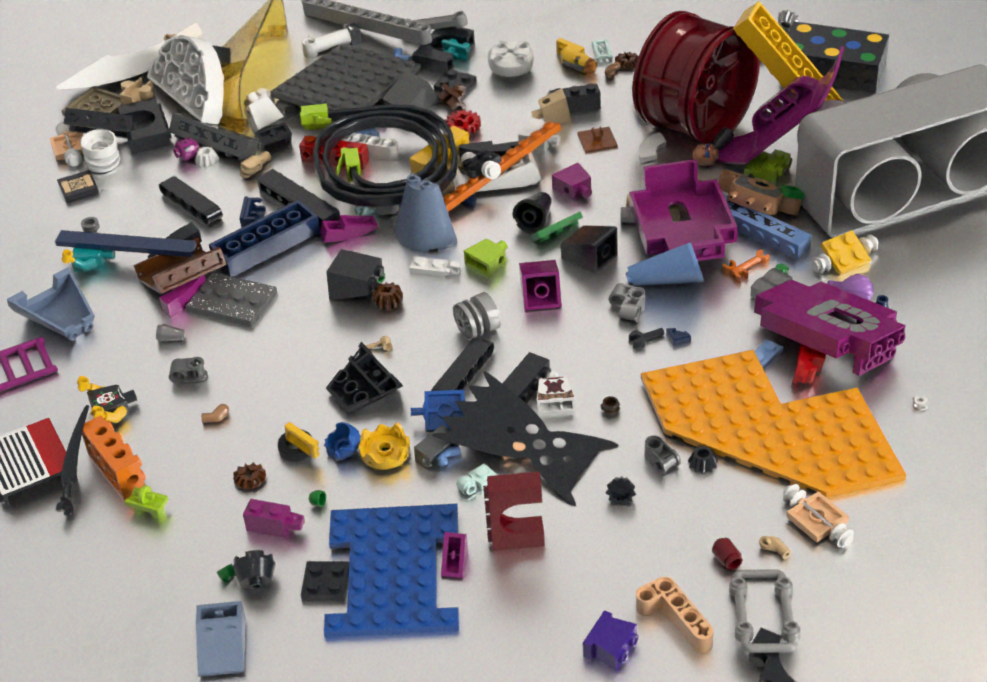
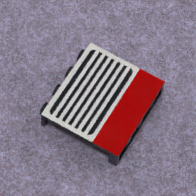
M49 417L0 436V503L4 502L7 509L10 508L7 496L62 475L66 450Z

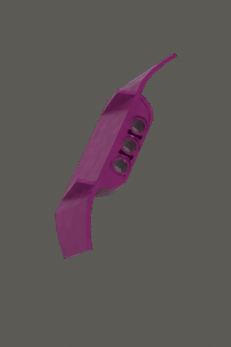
M841 46L832 68L819 81L809 76H799L761 105L752 117L754 131L733 137V141L719 150L717 162L747 164L801 123L806 115L817 111L822 106L835 80L844 47Z

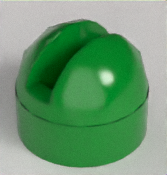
M315 490L311 492L308 498L310 504L315 507H323L326 503L325 491Z
M232 563L216 572L224 582H229L235 578Z

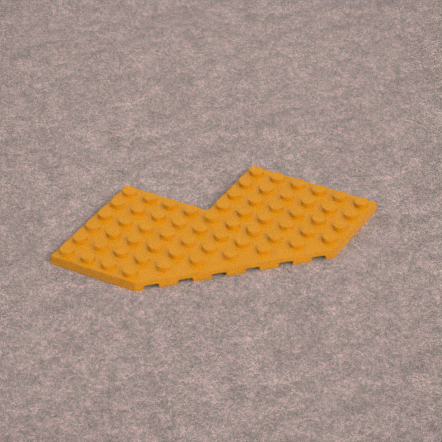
M754 350L641 373V381L664 434L668 436H678L683 438V442L699 447V445L707 446L716 455L724 458L729 456L736 459V462L749 468L754 466L763 470L764 474L777 479L782 477L789 480L790 484H797L802 489L810 488L817 492L819 491L826 498L906 480V473L858 388L781 404Z

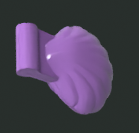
M858 273L849 276L843 282H827L829 285L871 301V297L874 294L873 284L869 278Z

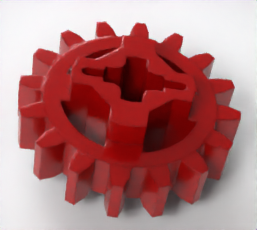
M457 110V113L452 112L451 116H447V119H445L449 128L455 126L469 132V136L470 133L475 134V130L479 131L481 127L480 115H477V112L472 113V110L468 112L466 110Z

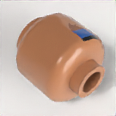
M700 144L693 150V159H696L698 166H712L715 164L716 159H719V151L715 149L713 144Z

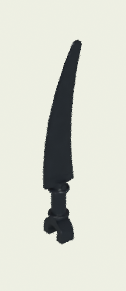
M89 405L84 407L73 430L62 468L61 483L64 487L62 497L60 498L61 501L57 503L56 511H64L65 516H71L74 512L73 504L71 503L72 486H74L73 481L77 480L79 447Z

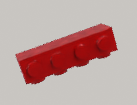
M304 136L299 144L302 162L314 163L313 151L317 137ZM340 140L330 151L329 164L331 166H338L341 148H358L360 170H364L369 162L368 144ZM325 144L321 147L319 157L320 164H323V152Z

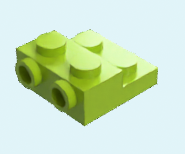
M776 149L772 153L763 151L744 168V174L749 175L751 173L756 178L777 183L780 177L784 176L786 169L790 168L792 164L791 153Z

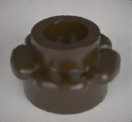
M608 396L603 399L601 410H604L609 415L615 414L620 410V403L616 397Z

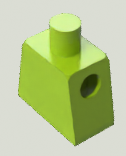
M484 239L464 250L465 265L490 279L505 264V250L508 249V246L503 240L496 244L489 239Z

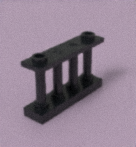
M65 108L63 123L70 125V132L86 134L92 130L105 129L113 132L115 137L127 139L126 132L131 133V131L137 130L138 125L136 122H132L133 116L74 108Z

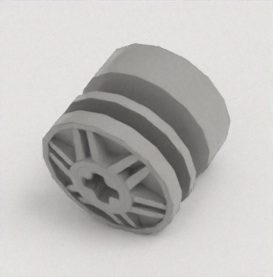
M486 292L471 297L470 301L466 299L453 305V316L461 334L469 341L474 337L482 336L483 332H491L501 325L497 306Z

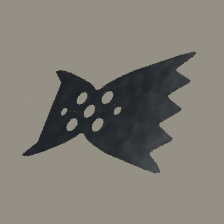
M484 371V376L489 386H469L477 401H456L464 416H444L443 419L452 432L435 433L432 436L489 454L514 458L527 457L531 460L535 469L540 471V475L557 493L569 503L576 505L570 491L572 485L599 448L619 445L613 441L565 431H549L542 419L527 403L491 374ZM534 424L539 430L535 434H530L526 431V426ZM513 427L515 431L510 433L507 431V428ZM561 438L565 440L566 445L562 448H557L554 446L553 440ZM535 440H543L546 446L544 449H536L533 446V442ZM521 441L526 447L522 451H517L513 448V443ZM548 455L553 459V462L550 465H543L540 462V458ZM569 456L572 461L565 462L564 457Z

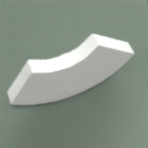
M660 132L649 136L641 143L639 147V160L641 163L656 160L657 151L666 147V140Z

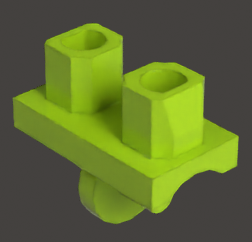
M144 485L141 488L135 487L131 496L124 502L126 506L132 507L134 512L142 513L146 511L150 512L152 517L160 518L165 511L164 506L169 499L166 495L152 492L150 486Z

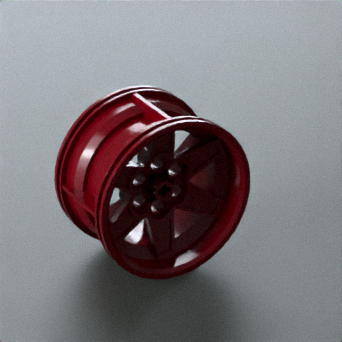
M679 10L672 12L654 27L638 56L632 84V97L636 113L645 123L656 127H667L689 135L690 138L697 142L712 144L720 129L727 127L733 132L744 118L753 99L760 70L758 57L747 47L742 38L736 34L733 29L734 26H726L703 19L687 11Z

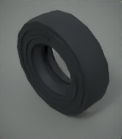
M302 430V431H304L305 433H307L308 435L311 436V434H310L309 432H307V431H305V430ZM285 433L278 439V451L285 460L300 461L309 456L299 448H289L288 445L291 443L286 440Z

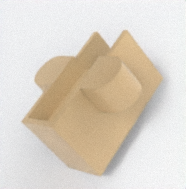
M139 78L136 82L124 81L121 83L122 93L120 98L122 105L155 98L152 80L146 85H143L142 78Z

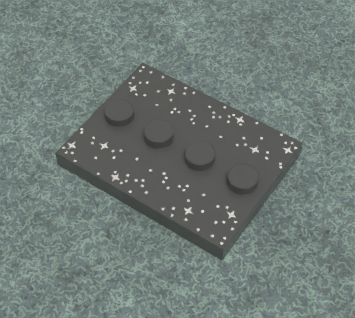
M212 272L188 302L186 309L187 312L252 327L276 295L277 288Z

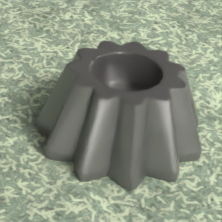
M782 10V12L778 13V24L784 30H789L793 21H800L798 19L799 16L789 10Z

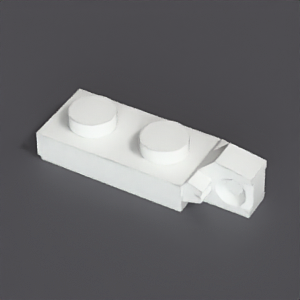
M414 256L409 270L411 274L445 277L449 274L460 275L461 263Z

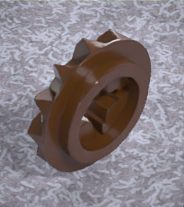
M631 52L619 53L615 57V62H619L621 68L631 69L636 66L638 55Z
M253 462L251 465H247L245 463L244 467L238 466L237 471L233 472V480L239 488L253 489L265 481L266 472L261 464L256 465ZM247 473H251V479L248 477Z

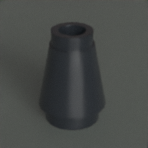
M727 127L720 129L712 142L715 149L719 151L733 141L734 133Z

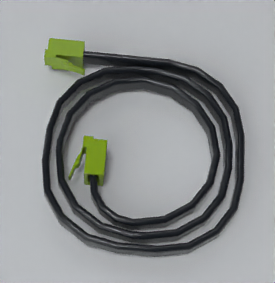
M327 104L301 106L300 118L303 129H324L315 141L313 151L315 172L322 189L338 201L359 207L401 205L407 178L389 183H374L361 177L358 148H341V157L336 169L337 175L329 164L330 151L340 140L355 132L371 128H398L415 133L428 142L432 150V158L423 170L414 174L421 177V182L430 181L439 185L442 192L456 177L458 158L453 133L447 122L431 110L413 105L394 104L327 110ZM446 139L448 140L452 157L451 168L447 173L448 149ZM436 140L442 150V162L438 167V144ZM324 144H325V146H324V152H323V166H324V171H325V173H326V175H327L329 181L326 180V178H325V176H324V174H323V172H322V170H321V168H320V160H319V157H320L321 147H322ZM343 163H345L347 181L354 182V184L347 183L338 176Z

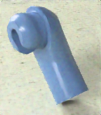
M396 47L394 49V57L411 61V56L402 54V48Z
M459 445L447 447L435 456V461H437L439 467L448 464L447 458L461 455Z

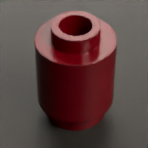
M719 538L714 542L712 553L724 568L735 570L742 564V554L729 538Z

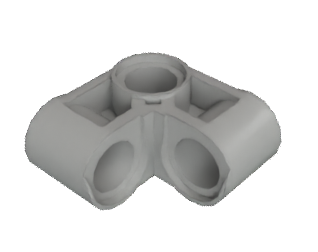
M618 283L608 298L612 306L620 308L618 317L636 322L646 307L645 290L641 287Z

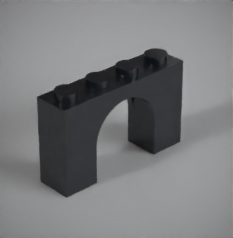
M456 26L435 29L431 33L432 42L427 45H420L413 52L412 61L421 64V69L445 74L449 69H453L454 62L452 53L438 50L443 48L442 41L444 39L448 41L455 39L459 44L469 43L471 48L475 44L474 30L463 27L457 28Z
M156 98L118 106L119 114L133 116L132 122H136L138 125L151 124L145 128L133 130L131 133L126 132L132 154L170 145L171 132L161 103H157Z

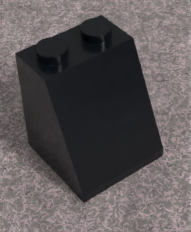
M583 225L561 243V258L593 274L598 273L618 256L617 227Z
M341 249L326 271L329 299L338 300L369 295L372 289L376 287L378 279L384 274L382 258Z

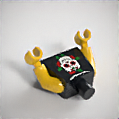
M79 376L77 380L78 390L84 392L87 389L88 391L87 396L92 408L90 414L94 418L101 415L105 421H110L111 424L119 423L124 417L130 414L128 404L137 401L134 390L122 393L119 385L116 384L107 387L98 386L93 383L89 384V379L85 376Z

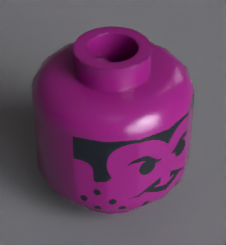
M187 137L175 143L173 152L176 158L187 161L196 157L199 146L195 139Z

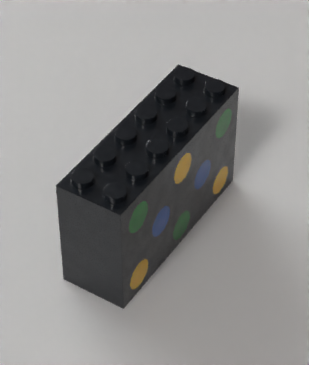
M793 21L788 33L789 37L823 77L832 68L841 46L844 47L839 69L832 87L876 93L886 64L889 34Z

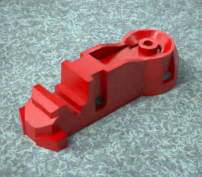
M800 343L791 385L798 386V383H813L816 372L821 373L826 354Z

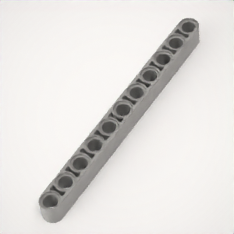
M301 0L304 14L343 25L345 23H355L359 29L421 45H427L432 42L431 29L428 24L331 0Z

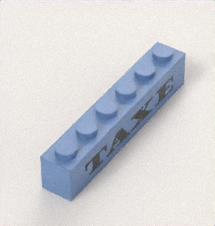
M724 195L738 227L737 232L797 260L810 250L811 234L765 213L733 203L727 199L728 196Z

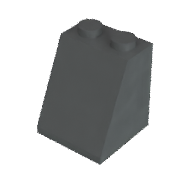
M406 71L382 98L386 105H413L424 109H430L440 102L429 82L409 71Z

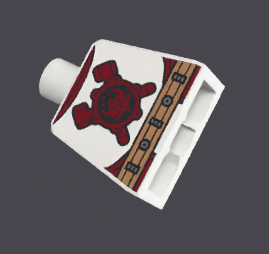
M549 372L546 378L539 379L537 393L538 415L576 412L575 395L568 377H558L556 372Z

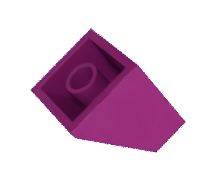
M556 260L519 263L524 310L562 307L559 269Z

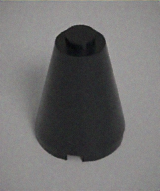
M539 192L519 201L515 205L512 216L513 220L515 219L517 222L516 225L519 229L527 233H534L535 231H540L545 226L552 203L550 195L546 192Z

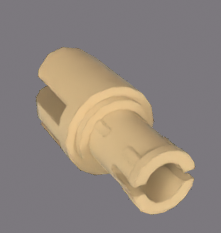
M264 151L258 156L252 155L241 162L240 176L242 178H249L260 171L263 164L271 160L269 152Z

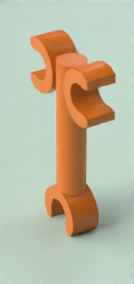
M761 249L756 252L755 257L737 267L736 262L730 260L729 266L722 264V271L730 274L736 282L740 283L741 276L748 279V271L746 269L757 263H768L770 255L763 256V250Z

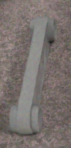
M458 11L453 15L412 20L428 24L431 30L453 26L462 28L468 24L466 14L463 11Z

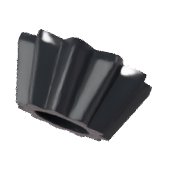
M699 446V448L694 449L688 459L690 463L689 468H694L695 472L700 471L702 474H705L706 471L712 472V468H717L716 463L718 459L711 448Z
M623 476L615 477L608 483V489L605 492L609 495V501H614L616 505L619 503L626 505V502H632V497L636 495L634 491L635 485L627 477L624 478Z

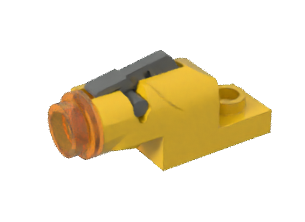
M562 38L556 40V52L561 55V63L585 74H593L596 71L598 64L593 58L585 54V47Z

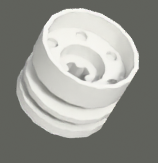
M96 129L89 131L81 138V147L87 169L96 173H105L119 165L120 156L113 132L105 129Z

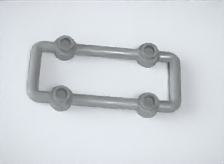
M777 569L736 571L729 584V593L735 597L738 624L735 627V639L741 642L742 649L749 653L793 652L797 648V641L800 639V626L793 620L790 595L793 591L791 580L786 577L783 571ZM777 578L774 592L781 597L785 622L782 626L781 636L788 643H750L753 639L754 629L747 622L744 596L747 595V583L744 579Z

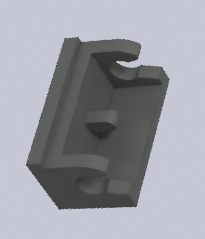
M442 424L414 447L415 461L427 468L431 467L432 464L430 462L436 455L449 445H457L435 438L432 434L449 433L452 431Z

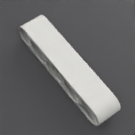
M353 133L342 139L349 142L368 144L369 158L395 161L399 158L398 141L395 139Z

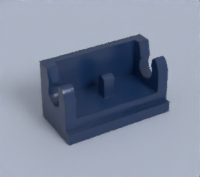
M244 196L239 217L241 228L264 217L265 206L254 204L262 202L261 198H248V196Z

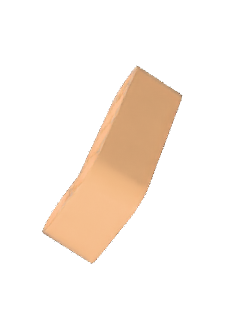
M661 577L637 589L636 610L640 615L649 616L662 610L696 652L708 653L713 648L712 626L673 579Z

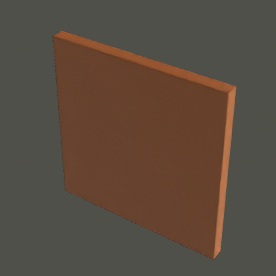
M599 126L597 129L592 128L591 130L577 132L585 153L618 147L610 127L601 128Z

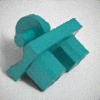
M444 39L442 41L443 52L452 53L453 60L454 58L463 61L469 59L468 53L471 51L469 43L459 44L455 39L450 41Z

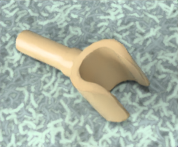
M382 336L378 342L365 345L368 349L382 346L385 351L393 348L388 336Z

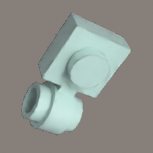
M482 464L469 472L468 476H461L456 484L463 494L472 495L477 487L483 490V486L487 485V476H495L497 474L487 465Z

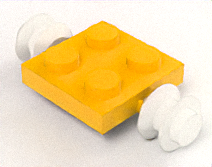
M852 230L822 242L820 247L824 253L820 254L819 257H813L812 268L814 271L822 274L824 270L829 271L832 264L839 276L860 268L871 262L868 254L871 251H877L878 240L871 234H868L866 238L861 237L858 240Z

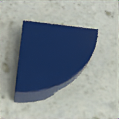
M472 194L460 204L474 209L477 204L475 195Z
M676 328L666 329V334L673 346L691 341V335L686 331H678Z

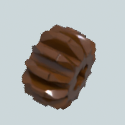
M387 282L385 284L379 283L378 287L373 289L371 297L375 308H380L381 311L386 309L389 312L390 309L396 310L397 306H401L403 292L400 286L395 285L394 282L390 284Z

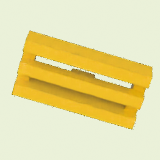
M291 422L284 425L287 441L314 459L320 455V452H318L319 447L317 446L319 442Z

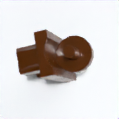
M445 83L441 85L443 91L437 96L443 104L446 103L452 111L458 106L462 109L466 107L461 101L462 97L465 96V87L459 84L453 86V88H450Z

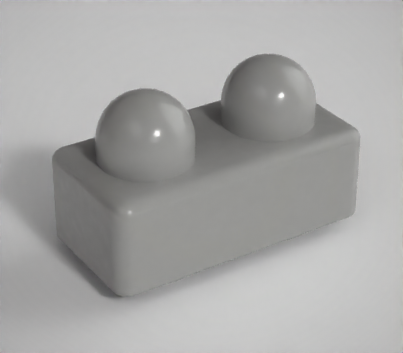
M979 64L940 76L931 73L916 74L902 81L896 89L848 103L841 100L824 101L817 111L806 115L802 119L797 130L798 154L795 187H798L805 194L801 206L829 237L835 238L852 230L853 232L864 230L987 191V66Z

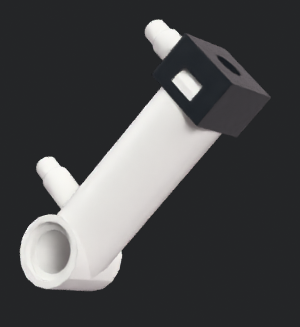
M345 23L343 25L344 29L319 37L309 34L308 37L303 38L301 41L303 55L307 58L317 56L319 52L335 48L341 43H350L352 46L362 43L360 29L355 23Z

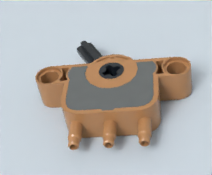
M722 170L718 183L721 190L728 193L727 199L733 203L769 215H775L779 211L790 215H798L803 200L787 198L780 191L781 188L776 187L770 182L756 179L751 173L748 176H744L730 170Z

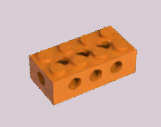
M100 415L86 422L83 427L82 437L88 455L123 500H126L131 496L135 487L141 488L145 485L144 480H146V476L140 469V466H142L138 455H133L128 443H123L120 433L114 432L110 421H105Z

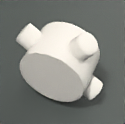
M924 396L913 397V408L918 410L927 409V398Z

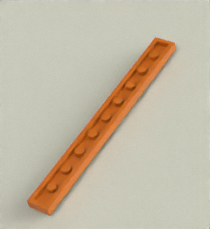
M547 122L543 124L541 129L532 132L531 136L527 139L521 140L515 148L507 150L506 154L500 157L502 162L498 163L501 167V173L562 130L560 123ZM483 174L474 179L470 177L468 182L459 185L454 192L443 197L447 211L452 210L493 179L486 178Z

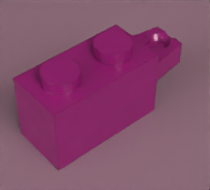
M250 499L243 512L246 531L282 538L287 537L289 530L301 531L305 523L304 515L291 512L290 505Z

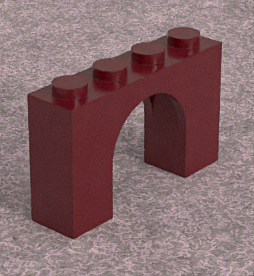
M540 471L487 476V485L483 486L484 499H489L484 502L485 513H490V515H486L487 528H491L487 530L488 543H493V551L545 546L542 516L513 518L503 514L505 510L512 506L542 503Z

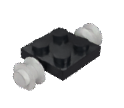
M481 150L476 154L466 152L461 157V165L458 166L460 173L473 179L481 174L486 178L496 179L501 173V167L498 163L502 162L500 155L488 150Z

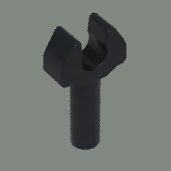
M659 328L646 333L634 330L629 334V342L633 341V348L645 347L646 340L664 335V330Z

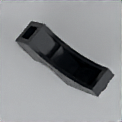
M761 627L752 643H782V636ZM749 653L748 661L764 668L759 676V682H796L784 670L779 653Z

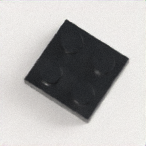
M449 69L433 85L434 91L442 92L441 85L444 83L450 88L460 84L465 87L466 94L477 82V76Z
M307 561L301 590V600L345 601L349 578V561Z

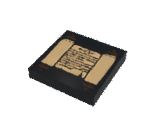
M90 170L57 179L66 202L99 193Z

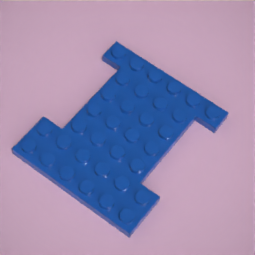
M458 504L331 510L330 549L350 548L347 613L324 614V637L459 631V608H437V543L444 542V532L458 533Z

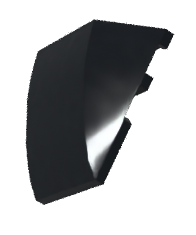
M362 341L358 345L359 349L355 355L348 358L349 362L345 368L339 370L326 387V390L346 412L364 408L403 387L402 383L374 357Z

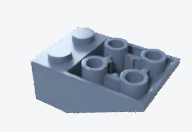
M242 601L197 605L196 644L198 677L244 672L246 617Z

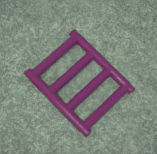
M43 337L35 338L0 351V362L8 379L7 382L0 384V392L58 371L56 365L52 364L43 345ZM36 346L45 368L34 372L25 350ZM18 353L27 375L18 378L15 377L7 359V356Z

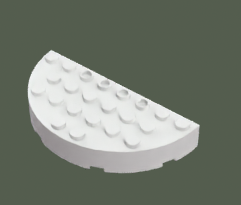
M186 35L171 37L158 50L159 55L157 59H153L147 77L199 121L219 125L223 114L224 75L222 74L217 53L212 45L204 39Z

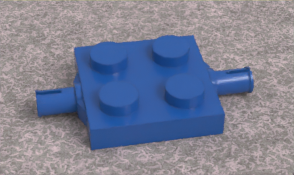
M465 390L424 391L425 401L423 407L411 408V416L423 415L426 432H433L442 424L450 429L443 417L464 416L456 401H465Z

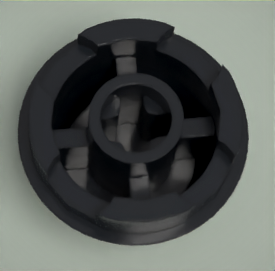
M263 550L246 551V556L234 557L232 570L241 587L259 589L271 583L276 566L272 554L264 555Z

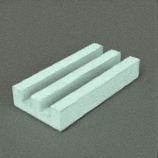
M607 40L592 41V48L597 63L600 60L606 62V59L613 61ZM597 44H598V47H599V50H600L601 55H599V52H598V49H597V46H596ZM602 44H604L607 55H605Z

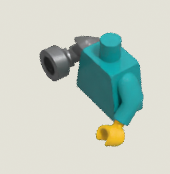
M87 217L81 221V227L84 232L98 233L97 230L100 228L96 217ZM73 248V251L65 249L62 253V262L65 264L71 262L74 272H87L103 268L105 260L115 259L116 253L111 250Z

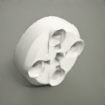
M497 41L488 52V64L491 71L495 74L507 77L525 74L533 67L534 53L530 48L529 42Z

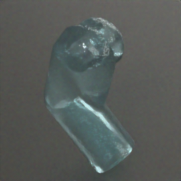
M356 206L354 209L355 213L359 216L379 214L376 208Z

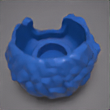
M345 422L337 423L335 425L336 429L329 433L325 439L324 446L326 452L330 457H335L336 461L353 456L360 444L361 436L359 431Z

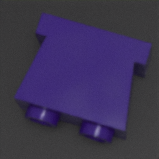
M604 610L583 641V657L592 660L594 657L616 671L620 664L625 663L630 648L635 647L638 642L637 624L613 618L612 613Z

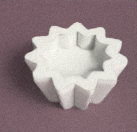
M211 147L200 148L195 157L196 165H200V167L205 166L206 168L214 166V163H218L219 159Z

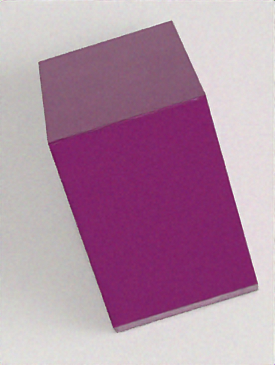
M444 532L441 576L463 578L469 554L467 534Z

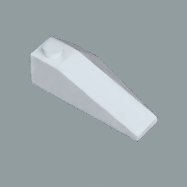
M532 152L476 192L537 184L542 178Z

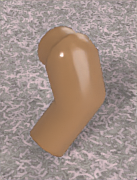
M615 62L606 67L605 75L609 79L615 77V71L621 68L620 63Z
M220 404L212 413H202V423L221 422L228 415L229 407L226 404Z

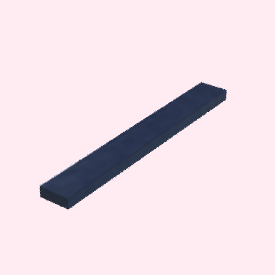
M61 230L55 240L56 246L184 257H191L197 246L196 241L67 230Z

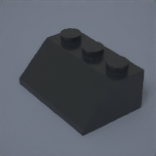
M597 83L562 88L570 113L601 109V92ZM557 88V89H555V90H549V92L547 93V95H549V94H551V93H553V92H555V91H557V90H559V89H561V88Z

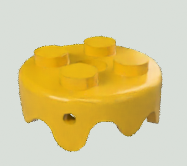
M395 423L393 427L379 424L373 432L363 429L359 444L360 456L369 467L381 470L395 468L409 457L411 451L409 436L405 435L399 423ZM383 448H389L387 451H381Z

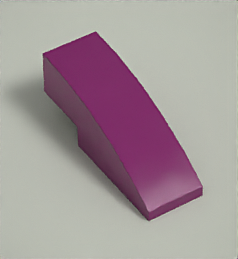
M340 215L339 221H322L320 234L324 242L345 241L378 229V224L374 216Z
M205 275L173 288L169 293L159 297L163 312L172 318L186 309L188 302L206 281Z

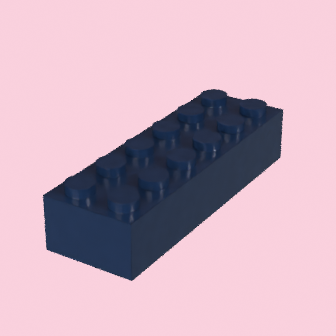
M297 200L210 243L209 249L221 248L227 265L220 268L228 276L234 277L320 233L318 215L300 200Z

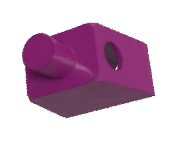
M575 163L552 174V189L569 199H575L579 196L588 198L592 194L591 176L579 163Z

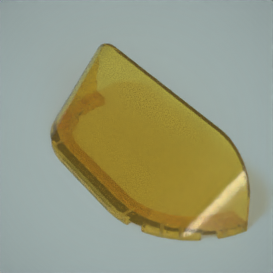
M268 0L222 46L231 48V64L221 68L224 75L223 114L219 125H214L225 127V129L237 133L246 132L249 123L247 119L243 118L240 100L243 70L257 37L264 35V38L285 36L288 28L283 0Z

